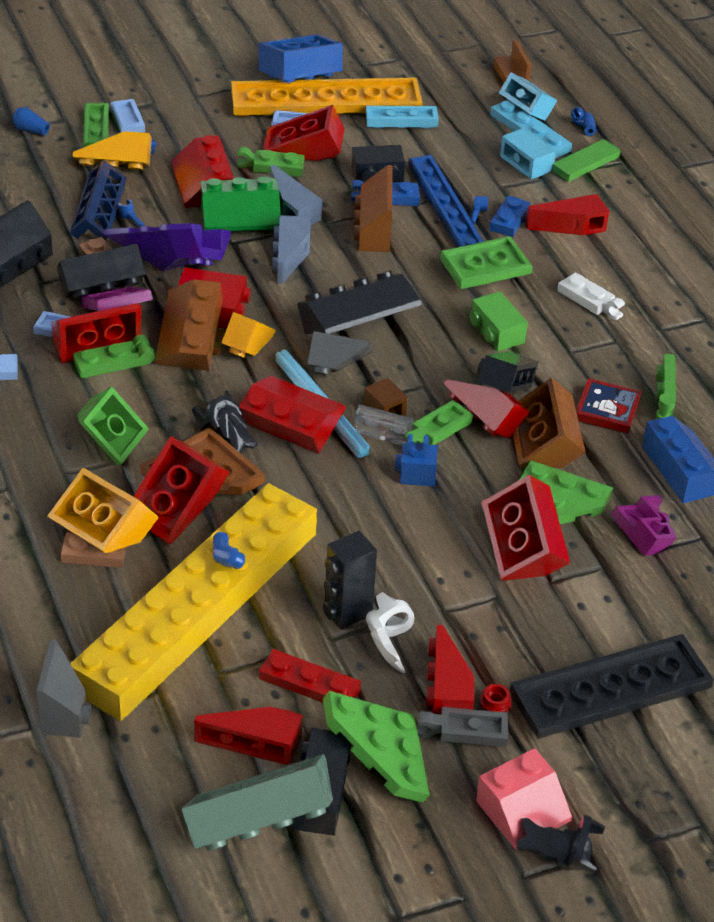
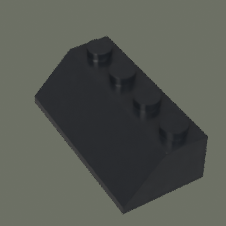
M29 200L0 216L1 288L53 255L51 232Z
M392 270L377 273V279L369 281L368 277L354 280V286L345 288L344 284L329 288L330 293L321 295V292L305 295L306 300L298 302L297 306L305 334H313V331L330 334L420 306L422 302L403 274H392Z

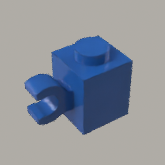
M409 434L407 436V443H403L402 455L396 454L395 472H400V484L435 487L438 445H429L428 435H424L422 443H415L412 440L413 435Z

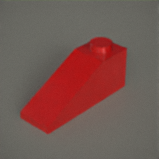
M275 707L196 715L194 719V742L284 765H291L302 737L303 715Z

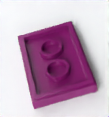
M132 286L86 295L81 298L84 308L97 311L153 300L151 290Z

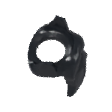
M228 390L224 392L225 395L211 400L207 404L204 414L197 406L192 409L200 429L212 425L214 429H218L222 438L227 440L238 452L241 453L243 448L253 449L257 447V441L249 434L247 424L241 416L243 413L239 408V404L232 399Z
M584 814L576 831L569 829L561 831L553 827H541L530 819L523 818L522 828L524 837L517 842L516 847L518 850L535 853L541 859L555 862L556 866L565 870L596 872L597 868L590 862L592 842L588 834H603L605 830L604 825L592 819L591 816Z

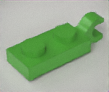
M246 147L238 148L237 156H244L245 159L238 158L237 167H253V172L270 174V166L275 165L289 176L302 177L305 155L293 152H273L271 150H256V154H254Z
M452 400L414 422L412 431H409L404 438L407 440V436L412 434L413 442L422 443L424 435H428L429 445H436L471 424L473 414Z

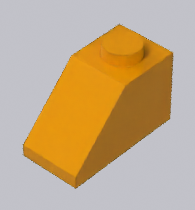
M233 312L222 343L230 346V353L244 358L246 353L256 356L274 336L276 330Z

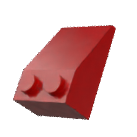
M330 105L268 127L263 150L282 153L293 152L305 155V160L319 161L325 158L332 159L341 153L345 128L334 106Z
M170 436L133 496L159 517L149 531L172 545L216 496L230 471L185 442Z

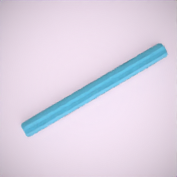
M284 349L275 354L276 363L296 386L328 398L288 350ZM342 414L333 430L357 458L368 456L370 453L369 444Z

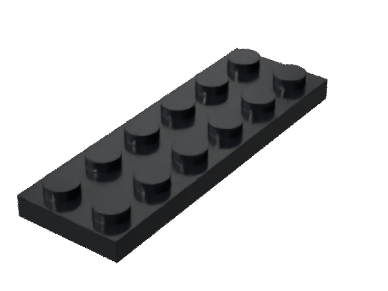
M680 634L511 682L510 692L537 739L712 688L714 679L684 634Z

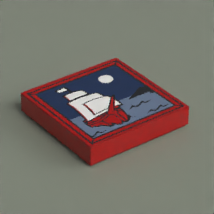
M588 378L576 409L578 421L629 434L641 400L642 391Z

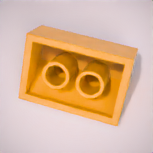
M85 468L80 470L47 516L104 553L140 543L159 518L140 500Z

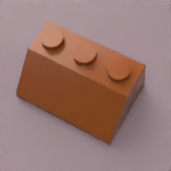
M387 165L361 185L360 195H355L354 241H359V251L390 252L392 165Z
M193 279L168 291L154 361L155 364L210 370L223 300L220 282Z
M552 377L518 400L529 411L528 415L513 433L518 463L521 468H527L531 460L553 468H563L586 453L573 396Z

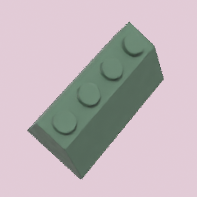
M325 755L312 757L195 795L182 808L194 848L206 846L207 851L214 850L226 845V839L239 836L240 840L249 839L260 834V828L272 825L273 830L292 824V818L305 814L306 819H311L326 813L325 808L329 807L333 797Z

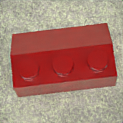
M207 135L193 139L171 161L185 208L201 206V181H207L212 178L220 180L234 179L220 136Z
M136 303L52 321L53 343L61 363L73 361V353L132 341L134 337L141 335V305Z
M269 376L252 384L239 408L247 425L319 454L346 406L274 376Z
M527 475L482 501L501 580L507 581L547 576L570 563L553 496L548 484L531 475Z

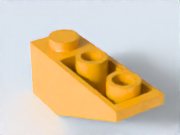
M123 131L74 151L72 157L82 166H94V163H101L105 160L114 168H118V165H128V169L143 170V167H150L152 137L149 133Z

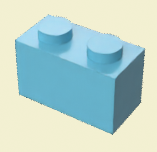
M510 72L499 91L501 95L527 113L544 121L557 102L555 98L525 78Z
M524 127L502 136L500 157L532 180L552 171L556 150Z

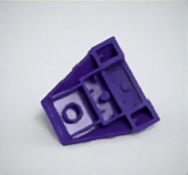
M185 223L160 225V227L141 226V228L133 229L129 227L104 229V235L123 247L137 244L142 259L161 271H168L187 264L213 266V261H222L231 237V231L223 229L202 230V225Z

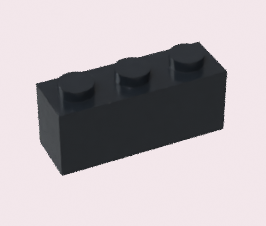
M137 244L61 260L56 267L65 298L73 296V299H81L82 296L89 295V292L99 291V293L115 289V286H136L140 284V281L146 274Z
M510 351L486 355L478 365L477 374L480 375L478 382L508 393L531 388L539 361Z
M360 530L327 544L323 611L329 620H333L341 630L365 619L367 614L373 610L377 549Z
M312 728L309 741L303 740L300 760L303 761L322 754L325 755L333 800L329 807L325 808L326 813L311 819H306L305 814L294 817V830L335 836L351 756V742L341 732L336 735L332 730Z

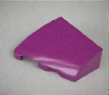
M659 495L641 496L635 505L616 506L610 514L644 556L653 555L665 549L676 539L674 530L669 525L668 514L660 512L659 506L663 501Z

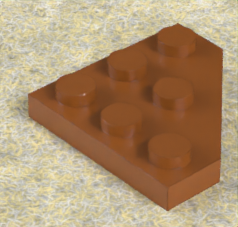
M210 427L183 441L230 471L217 494L243 495L265 483V474ZM158 455L140 464V473L144 477L149 472Z

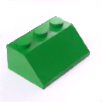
M262 176L258 179L237 177L232 180L212 178L207 181H201V211L204 230L274 229V226H279L281 211L277 179Z

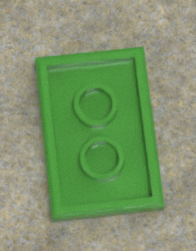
M511 236L440 251L439 257L460 289L532 274L533 268Z

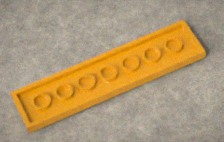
M417 78L294 80V82L290 83L281 82L280 80L231 81L233 113L240 116H272L276 110L310 113L330 105L334 106L337 114H366V106L423 105Z

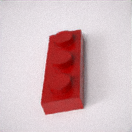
M276 649L271 651L259 670L260 680L322 703L323 698L329 691L356 698L361 690V681Z

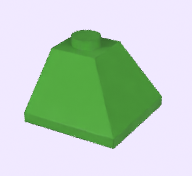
M113 387L91 397L77 414L79 423L118 466L124 462L149 430Z

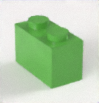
M501 291L472 300V310L469 315L470 321L497 352L525 343L528 322Z

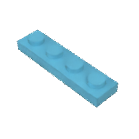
M510 100L491 107V116L513 131L525 127L556 150L555 158L571 152L572 143Z

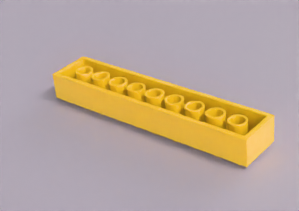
M270 483L264 486L70 663L85 689L86 701L119 721L127 717L316 535L317 508ZM218 532L228 534L229 546L237 548L239 552L245 555V563L240 569H234L232 566L225 567L214 560V534Z

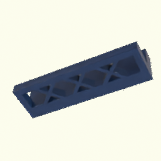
M105 160L99 163L87 176L69 232L76 239L89 229L96 236L106 240L108 237L104 235V229H112L127 177ZM110 176L117 181V184H113ZM105 190L109 191L112 198H108ZM100 205H104L107 213L103 212ZM94 220H99L102 228L99 225H97L94 222Z

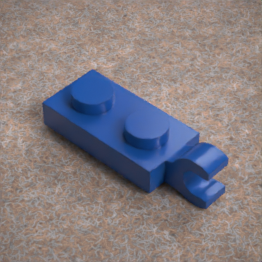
M352 181V189L360 191L351 192V200L355 201V195H360L363 181ZM392 182V205L419 206L418 183Z

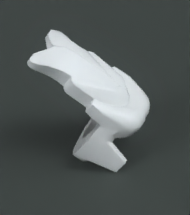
M382 592L376 596L379 609L370 611L366 616V622L371 630L372 639L384 659L394 669L405 673L406 671L400 661V657L389 637L409 630L414 623V614L408 603L403 600L394 599ZM400 612L407 614L405 619L393 615Z

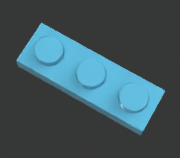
M366 106L367 127H421L424 129L438 127L437 106Z

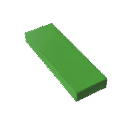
M85 103L83 148L108 138L109 103Z
M602 139L553 163L552 171L570 182L620 157L621 150L605 139Z

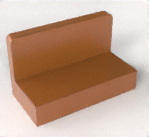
M513 40L511 55L494 57L493 66L503 83H505L510 72L530 81L531 61L519 41Z

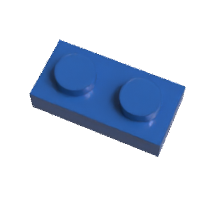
M507 196L491 220L489 231L513 237L527 216V209L531 202L518 197Z

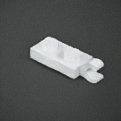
M575 272L558 283V292L596 315L604 312L612 320H618L623 316V313L618 311V309L624 306L625 302L620 298H615V295Z

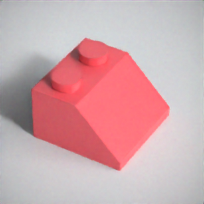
M535 748L479 776L476 802L515 849H517L518 840L524 837L522 828L523 818H528L544 828H558L572 819L556 772Z

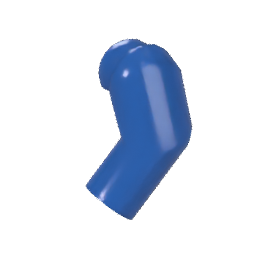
M224 532L214 534V560L225 567L232 566L234 569H240L245 563V555L239 552L237 548L229 546L228 534Z

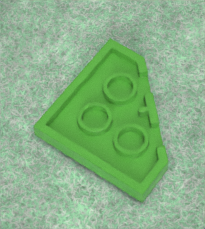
M532 460L520 478L531 475L550 486L560 524L573 522L575 517L589 514L591 517L601 515L612 496L613 487Z
M329 691L323 698L327 726L336 735L341 732L353 745L351 751L369 770L374 767L387 780L384 786L393 795L423 803L430 794L415 715Z

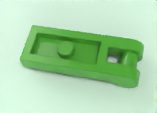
M138 335L132 341L73 353V361L81 379L152 363L156 357L145 335Z
M664 353L663 363L657 364L656 381L660 382L657 383L656 399H659L658 406L660 409L656 412L655 420L673 416V409L676 403L675 354Z

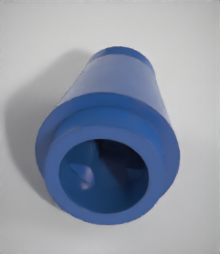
M19 107L13 115L12 124L18 130L45 136L50 129V123L46 122V120L28 107Z

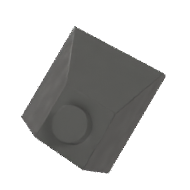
M313 331L307 364L314 367V372L330 375L331 370L340 371L371 354L374 351V346L365 340Z
M50 640L36 690L41 734L81 738L84 724L89 725L92 708L91 705L86 704L85 689L58 641Z

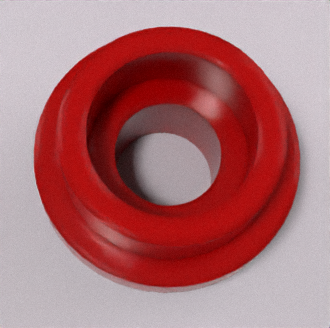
M491 684L481 692L479 704L484 711L506 713L512 706V697L505 686Z

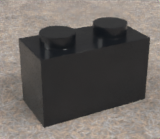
M401 145L352 147L351 169L354 180L366 182L387 165H392V182H404L405 159Z

